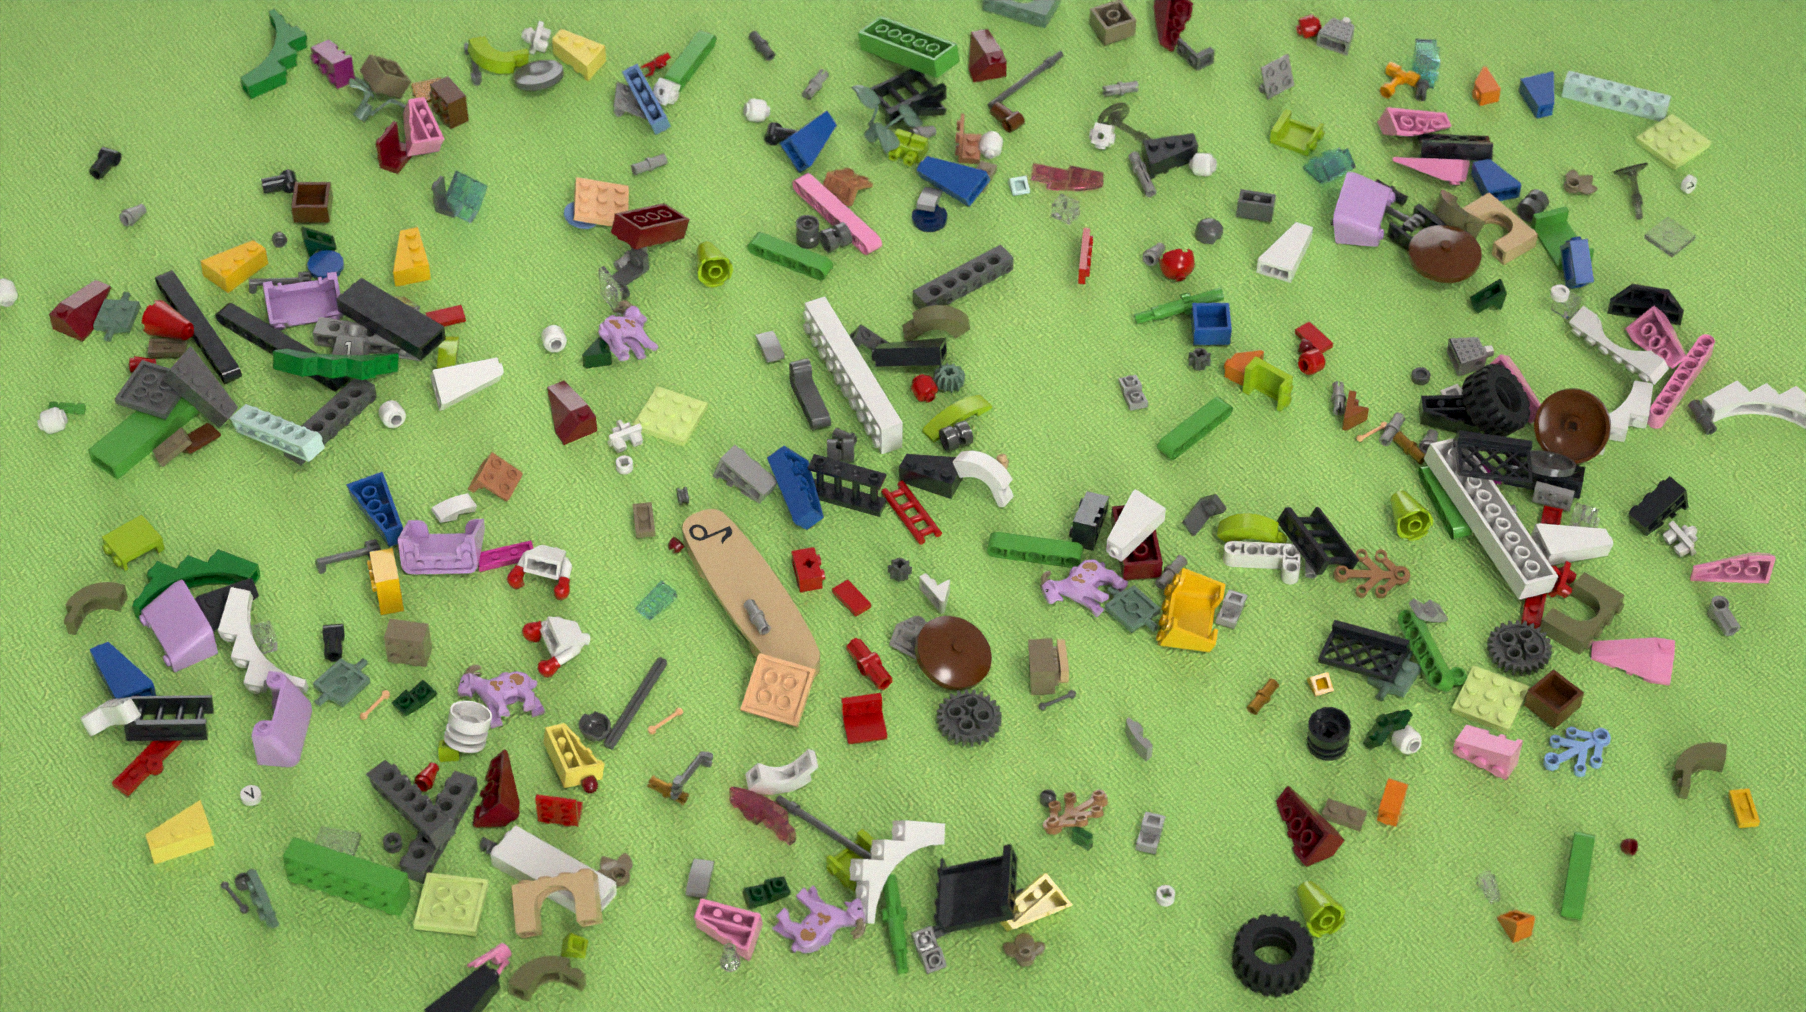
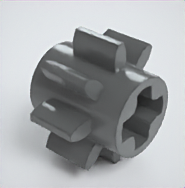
M1195 348L1193 353L1189 352V366L1198 371L1205 370L1206 366H1210L1211 353H1207L1204 348Z
M901 557L895 560L892 559L891 565H888L890 579L898 582L905 579L908 580V574H912L909 560L906 561Z

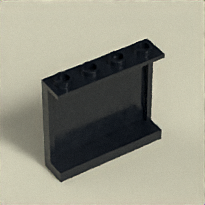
M1012 844L1003 845L1002 856L953 866H947L944 858L940 859V867L937 869L939 883L936 884L938 898L935 899L937 913L934 914V920L943 934L1015 919L1018 857Z

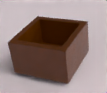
M449 76L430 84L431 109L434 114H438L443 124L453 129L469 121L466 95Z
M295 182L291 206L294 223H330L333 203L331 182Z
M1553 669L1527 691L1524 706L1555 729L1581 707L1584 692Z

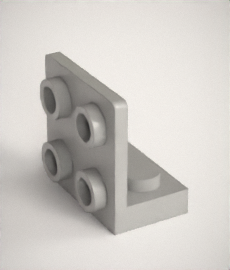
M1537 481L1532 502L1561 508L1570 512L1575 491Z
M913 616L896 624L889 645L916 659L915 641L920 630L928 622L920 616Z

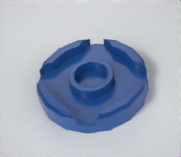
M330 250L319 251L313 254L307 263L311 276L314 278L322 277V280L327 278V273L336 272L338 277L340 272L344 270L342 256Z

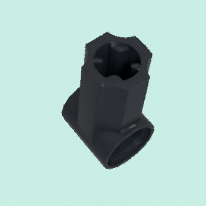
M772 122L768 125L764 140L767 144L775 146L798 130L783 128L781 124Z
M102 147L99 150L98 159L89 169L90 175L97 180L103 178L112 166L116 167L119 165L122 157L121 152Z
M284 170L279 176L262 178L263 192L265 194L283 190L285 193H293L295 182H297L295 172L293 170Z
M344 624L323 625L324 656L330 662H337L342 658V641L345 640Z

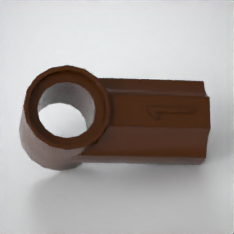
M996 102L990 109V114L1002 123L1004 130L1008 133L1025 124V119L1019 111L1012 112L1002 103Z

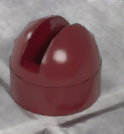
M1303 338L1298 348L1299 353L1313 349L1312 343Z
M674 536L668 543V549H673L672 553H679L685 547Z
M589 776L581 781V786L586 793L591 794L598 789V781L595 776Z
M1631 838L1624 839L1620 843L1622 853L1635 855L1638 851L1637 840Z

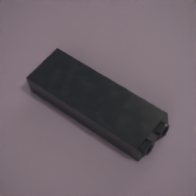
M363 278L353 283L350 288L336 299L338 312L420 361L446 339L443 325Z

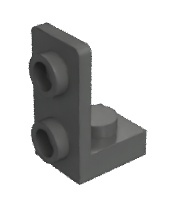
M1181 38L1177 40V53L1196 71L1214 63L1215 50L1209 47L1196 53Z
M440 176L432 185L435 211L455 218L462 209L463 203L462 201L447 197L445 180L443 176Z
M631 248L632 262L611 276V280L615 283L623 282L627 286L649 270L648 254L642 249Z
M861 324L849 335L855 346L859 347L862 344L870 350H874L877 344L889 343Z
M1217 494L1201 497L1182 523L1190 534L1195 536L1210 516L1224 513L1227 507Z

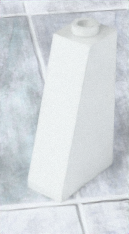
M1298 222L1294 223L1259 257L1256 273L1291 283L1312 240L1313 227Z
M498 358L432 370L430 378L439 411L500 381L504 370Z
M1135 489L1107 539L1106 552L1111 557L1122 562L1165 521L1166 508Z
M1539 523L1535 525L1531 534L1532 539L1550 565L1565 563V561L1573 562L1608 556L1613 546L1611 536H1609L1606 529Z

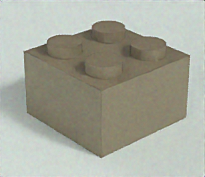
M1122 0L1112 1L1090 9L1089 24L1104 45L1135 35L1136 19Z
M369 54L360 69L364 80L369 83L371 90L377 94L383 93L389 97L401 98L411 83V80L397 61Z
M390 619L384 635L388 662L427 667L432 651L429 624Z
M1052 638L1028 640L1031 695L1055 694V686H1059L1057 646H1053Z

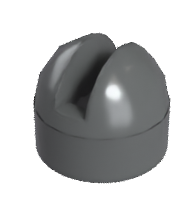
M275 232L272 235V242L276 247L281 248L287 244V237L282 232Z
M1046 789L1040 795V803L1044 807H1049L1048 804L1050 802L1056 801V794L1053 790Z
M483 837L479 845L480 850L484 852L487 848L486 854H491L493 847L497 843Z
M245 872L239 873L235 877V886L240 891L248 890L247 882L250 880Z

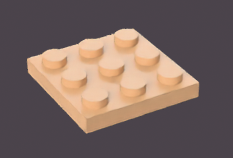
M576 177L573 220L612 227L615 214L628 211L629 186Z
M759 653L740 710L798 728L816 670Z

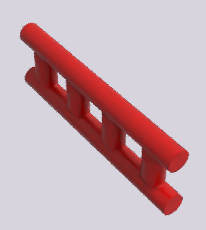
M900 481L897 484L899 489L889 492L887 488L881 490V494L886 498L889 505L919 545L924 544L926 541L924 537L931 533L936 537L942 535L941 530L904 481ZM905 495L909 501L899 505L895 498ZM914 507L918 514L909 518L904 511ZM924 520L928 527L918 531L914 524Z

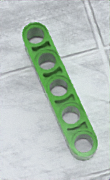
M699 30L667 71L664 79L680 84L679 93L713 50L717 36Z
M758 232L747 246L749 252L757 257L816 280H824L833 268V263L829 258L763 232Z
M1216 396L1159 441L1157 449L1171 460L1176 459L1224 422L1231 415L1233 407Z
M1428 465L1418 467L1419 479L1450 538L1453 540L1470 536L1472 534L1471 528Z
M993 532L989 537L987 553L995 558L1073 568L1081 564L1083 546L1070 541Z
M1410 610L1401 611L1398 616V624L1406 639L1410 640V647L1428 683L1441 691H1450L1454 685V678L1424 620L1417 618L1415 613Z
M1574 832L1560 916L1577 920L1582 919L1595 835Z

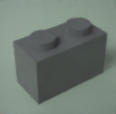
M1240 189L1236 217L1272 222L1276 194Z

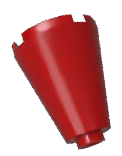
M155 300L154 302L156 303L153 305L149 304L145 309L141 323L144 325L145 329L143 331L146 334L180 340H188L194 334L193 324L166 302Z

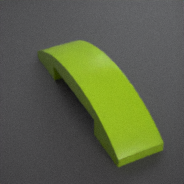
M446 336V339L439 345L437 369L457 365L459 336Z
M981 395L961 399L931 419L922 429V432L934 443L940 439V429L947 426L953 427L955 423L961 422L974 414L978 417L992 409V405Z

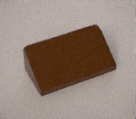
M206 423L188 434L192 444L182 452L191 454L221 437V434L210 423Z

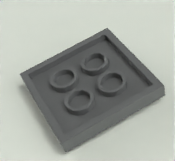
M142 360L115 397V403L167 419L182 396L162 380L170 368Z

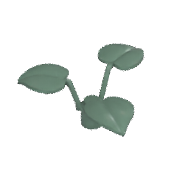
M358 77L350 78L349 87L361 89L364 93L361 104L353 114L363 122L367 120L369 115L374 116L376 112L389 103L403 108L406 107L405 104L396 99H389L372 111L373 107L367 103L370 96L374 97L371 86Z
M855 85L851 88L864 106L874 109L871 121L868 123L870 127L864 132L865 138L872 143L879 139L885 153L896 149L900 145L897 136L892 131L887 130L894 123L904 119L905 123L913 128L923 125L919 115L908 105H901L899 107L901 115L885 127L880 122L873 123L879 109L877 106L880 104L879 97L872 89L863 85Z

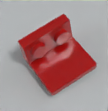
M881 693L841 698V713L848 744L888 738L882 712Z
M536 795L535 802L539 822L578 827L583 810V802L569 798Z

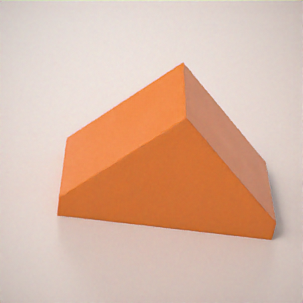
M1512 910L1497 916L1499 923L1513 943L1532 935L1535 923L1534 915Z

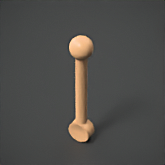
M1382 422L1381 426L1363 435H1358L1356 440L1362 442L1364 438L1381 429L1385 430L1387 422Z
M384 690L382 696L366 712L360 714V719L366 720L368 714L384 699L390 697V692Z
M677 708L673 714L662 720L657 725L649 726V734H655L656 729L670 721L675 716L682 715L683 709Z

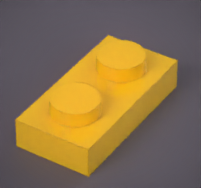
M1750 789L1729 790L1728 797L1738 828L1759 826L1760 820Z

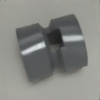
M1533 189L1518 204L1516 208L1517 214L1522 220L1532 222L1533 214L1543 212L1549 205V199L1543 191Z
M803 215L796 221V242L801 248L812 249L820 241L819 220L813 215Z
M844 222L834 225L832 229L827 228L819 232L820 242L827 253L837 250L839 246L849 245L853 240L851 231Z
M966 421L955 423L953 427L947 426L939 430L941 444L947 452L958 449L959 445L964 447L973 443V434Z
M843 438L842 441L827 439V458L854 463V438Z

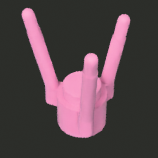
M500 943L486 954L470 962L467 966L469 968L472 966L476 968L491 960L495 965L500 964V967L497 969L500 975L503 969L510 963L508 958L511 957L512 953L507 945Z

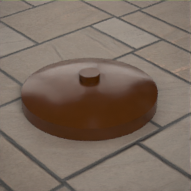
M1437 225L1419 231L1412 238L1409 245L1408 258L1412 267L1423 277L1441 283H1455L1466 280L1477 272L1481 263L1482 251L1477 240L1468 232L1453 226Z
M1566 388L1554 392L1539 406L1535 415L1534 431L1536 439L1544 451L1564 455L1572 459L1576 464L1593 459L1604 449L1611 434V419L1606 406L1597 396L1583 389Z
M955 616L934 618L924 625L915 641V656L919 667L931 681L943 688L956 691L971 689L978 685L990 670L992 654L989 643L983 633L965 619Z

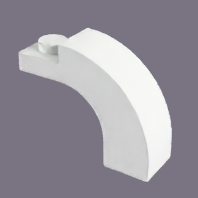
M962 451L954 459L953 464L959 477H975L985 482L990 488L998 507H1005L1014 497L1009 487V483L1013 479L1005 467L993 457L978 451Z
M808 749L794 762L782 767H769L757 763L745 774L749 791L765 795H775L791 792L805 786L812 781L810 774L818 768L815 751Z

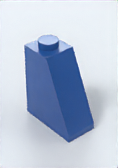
M1553 71L1522 78L1520 81L1519 93L1536 119L1550 116L1553 113L1555 103Z
M1491 159L1473 162L1471 176L1482 196L1490 193L1499 201L1519 198L1521 183Z

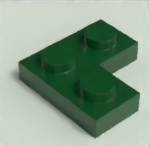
M1407 709L1379 715L1375 720L1376 723L1367 733L1363 744L1367 749L1382 746L1390 732L1405 729L1413 714Z

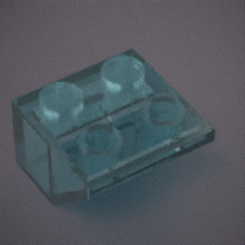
M1416 39L1412 71L1420 74L1421 79L1428 81L1429 88L1434 89V83L1438 82V71L1436 70L1440 69V59H1437L1440 55V47H1437V40Z
M1340 147L1322 152V156L1309 159L1308 163L1303 166V169L1320 184L1330 182L1356 168L1349 149H1341Z
M455 171L445 196L454 215L472 223L480 210L488 186L461 172Z

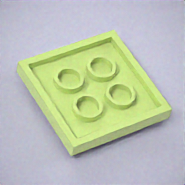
M1670 114L1637 136L1635 141L1673 170H1676L1711 145L1710 140L1673 114Z
M657 386L632 425L640 424L642 433L684 447L708 409V403Z
M1473 665L1452 707L1451 713L1508 734L1530 686Z
M427 873L413 924L414 929L476 936L489 881L487 879Z

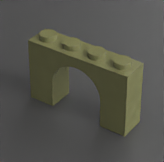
M1586 572L1574 583L1571 596L1591 607L1596 616L1590 620L1579 621L1552 608L1542 619L1541 633L1546 632V636L1579 655L1585 649L1588 650L1591 647L1593 639L1595 637L1599 638L1606 625L1609 626L1614 619V615L1616 613L1619 614L1624 608V594Z

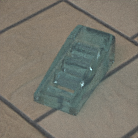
M661 580L635 609L651 620L671 604L678 595L673 588ZM653 602V603L656 604V606L653 607V606H652L651 604H649V603ZM647 606L652 611L649 613L643 608Z

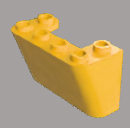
M1182 568L1178 574H1175L1171 584H1167L1164 590L1166 597L1161 606L1163 614L1159 619L1158 625H1160V630L1156 636L1158 645L1210 653L1216 645L1218 629L1214 628L1212 631L1214 612L1223 600L1225 584Z

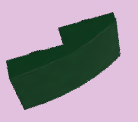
M421 680L410 692L407 690L403 691L392 702V705L404 716H407L423 707L438 694L427 682Z
M781 876L765 879L762 885L745 887L742 893L749 909L781 900L789 896L791 891L785 877Z

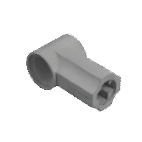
M1715 596L1711 600L1707 615L1710 619L1716 621L1724 635H1727V637L1732 636L1740 630V625L1728 608L1729 601L1723 596Z

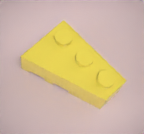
M201 800L145 834L154 864L215 846Z
M1044 873L1039 875L1016 896L1015 919L1000 923L1006 931H1010L1070 907L1072 904L1048 874Z

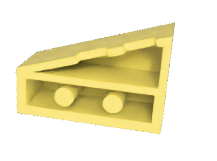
M560 29L552 38L553 54L565 64H570L574 71L580 72L587 81L606 62L605 45L564 29Z
M565 723L545 727L543 744L564 788L580 785L581 781L589 776H595L597 780H602L604 763L601 760L598 761L592 755V751L580 742V738Z

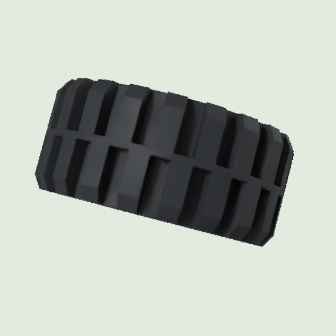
M1498 364L1486 365L1467 376L1462 385V397L1464 398L1463 404L1466 406L1468 416L1470 415L1471 421L1478 426L1481 432L1488 435L1506 437L1527 424L1530 418V403L1527 400L1528 396L1524 392L1522 384L1517 380L1518 378L1508 368Z
M1263 914L1259 915L1258 919L1253 917L1248 920V924L1244 923L1240 927V931L1235 936L1232 953V967L1235 970V975L1239 980L1242 979L1241 983L1245 987L1249 986L1251 991L1255 993L1261 992L1263 996L1269 997V994H1272L1274 997H1280L1283 993L1286 995L1292 994L1293 989L1297 991L1303 987V983L1308 981L1312 971L1315 953L1313 939L1308 935L1309 932L1305 927L1301 928L1298 921L1289 920L1290 917L1285 915L1279 917L1277 916L1278 914H1271V916ZM1267 946L1278 947L1286 951L1291 956V959L1282 964H1271L1261 960L1255 954V951Z

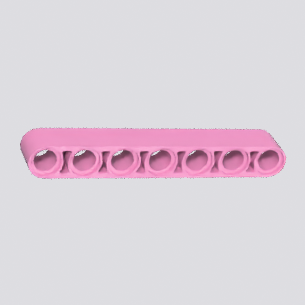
M806 173L792 181L795 192L832 226L844 222L849 227L853 239L852 244L864 255H868L882 247L880 237L810 173Z
M1704 334L1697 339L1686 355L1687 358L1681 362L1650 407L1647 424L1651 428L1659 429L1665 424L1710 359L1715 344V339L1712 336Z

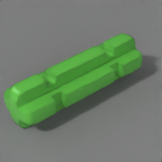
M49 402L48 409L57 407L63 410L65 414H75V412L77 414H85L86 405L84 403H77L75 405V403L59 402V404L58 402Z

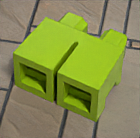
M897 129L895 135L899 139L900 145L896 149L889 151V160L897 161L898 158H901L907 166H912L914 163L919 164L928 152V138L917 134L912 135L910 132Z

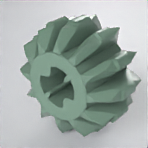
M946 363L945 366L939 365L934 372V382L938 390L943 389L944 393L946 391L952 393L953 390L959 391L960 387L964 385L965 373L961 366H956L955 363L952 365Z

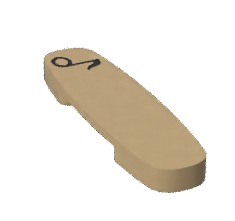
M717 509L702 510L686 518L683 523L682 533L688 555L699 576L706 579L725 611L750 643V651L757 659L758 654L761 653L816 670V677L820 671V652L814 637L792 598L749 539L731 519ZM749 599L755 600L758 608L764 612L765 620L771 627L769 633L761 635L755 624L751 623L749 614L743 607L745 601Z

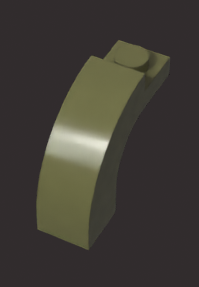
M1442 189L1432 207L1434 213L1448 226L1460 228L1476 239L1485 222L1462 209L1456 202L1458 197Z
M945 305L928 306L916 310L912 313L913 319L903 325L904 338L907 341H912L930 330H944L955 338L970 330L968 316L957 308Z
M114 582L95 583L80 589L71 596L65 604L67 614L64 624L67 627L68 634L76 635L84 618L95 610L110 609L121 611L128 597L125 585Z
M1714 742L1700 743L1689 747L1679 756L1672 776V781H1677L1676 789L1679 790V798L1687 799L1691 776L1695 772L1701 770L1723 771L1726 761L1727 744Z
M561 956L539 957L525 963L514 973L508 982L509 993L514 997L529 1002L540 986L550 982L563 983L583 991L586 986L585 973L578 968H571V962L568 958Z

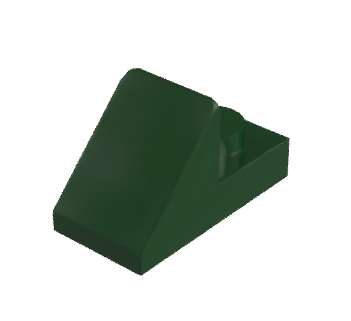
M301 227L303 241L309 257L315 253L317 248L322 251L336 250L334 236Z
M1498 279L1470 296L1474 310L1477 313L1482 312L1493 304L1499 310L1502 309L1507 295L1502 279Z
M600 336L582 354L583 367L586 369L612 364L610 347Z

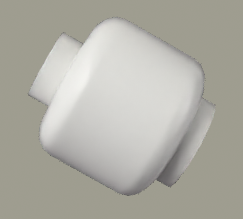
M750 99L744 104L743 114L748 121L763 122L770 115V107L767 106L765 100Z
M994 131L983 134L979 145L980 153L988 159L999 156L1003 146L1002 137Z
M1196 153L1193 159L1189 161V168L1192 169L1193 174L1196 176H1210L1216 171L1217 162L1210 153Z
M0 279V306L9 307L17 300L18 293L12 281Z
M550 325L541 333L543 345L549 352H559L565 348L567 338L561 327Z
M386 401L380 406L378 411L381 421L389 428L401 426L406 418L404 409L396 401Z
M53 407L42 411L37 422L40 430H44L47 434H53L64 430L68 420L63 410Z
M1407 725L1405 729L1394 731L1391 739L1392 744L1403 754L1407 755L1417 752L1422 740L1421 735L1410 725Z

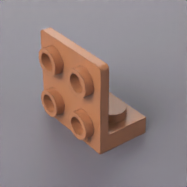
M961 114V120H957V131L960 132H956V143H959V145H956L955 156H959L958 163L979 164V145L982 134L964 133L965 114Z
M850 168L827 172L823 186L848 207L853 205L858 190L873 186V183L868 181L867 177L855 174V171Z
M492 452L480 465L468 490L474 493L478 488L483 489L485 487L507 502L523 473Z

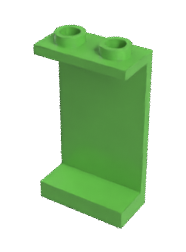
M1566 206L1533 214L1531 228L1538 234V239L1558 271L1563 270L1560 246L1565 244V241L1570 240V238L1577 237L1567 222L1569 210ZM1590 248L1589 251L1592 263L1594 249Z

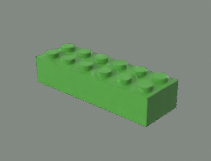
M883 16L878 17L858 32L861 50L935 78L940 77L960 62L956 43Z
M293 837L282 856L287 880L294 884H302L313 890H321L331 896H339L350 902H358L368 908H376L387 914L398 916L402 915L411 898L407 873L296 837Z

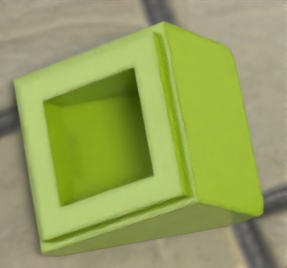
M444 740L439 741V761H459L460 751L448 746Z
M570 932L563 939L560 956L584 959L586 957L588 939Z

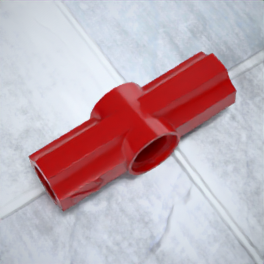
M854 638L850 640L849 644L846 645V650L856 661L860 673L863 676L867 675L878 689L884 690L888 688L893 682V678L882 666L879 655L876 652H871L861 639Z

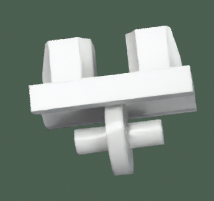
M542 21L538 22L535 31L533 28L522 31V38L525 42H532L529 53L533 55L536 50L545 53L548 46L547 41L551 30L543 28L544 22Z
M621 420L616 421L617 427L612 428L613 434L609 435V441H607L609 447L613 446L617 453L627 449L625 444L627 440H630L633 447H636L643 442L642 427L640 424L631 427L629 422L623 424Z
M1674 521L1668 524L1670 529L1663 534V539L1666 543L1670 545L1678 540L1679 544L1674 546V551L1680 558L1688 553L1691 556L1696 554L1693 543L1698 539L1695 536L1697 533L1696 527L1683 525L1680 529Z

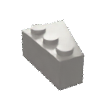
M736 445L720 458L712 476L716 479L720 477L726 480V485L730 487L733 485L738 487L743 495L759 504L774 490L777 484L773 474L763 469L757 461L751 459L743 449L738 448Z

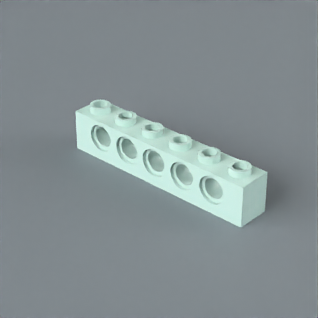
M1568 71L1562 92V97L1659 122L1666 117L1671 99L1669 95L1573 71Z
M245 404L230 417L238 433L308 462L325 448L322 436L318 432L296 425L292 421L289 422L269 412H264L257 407Z

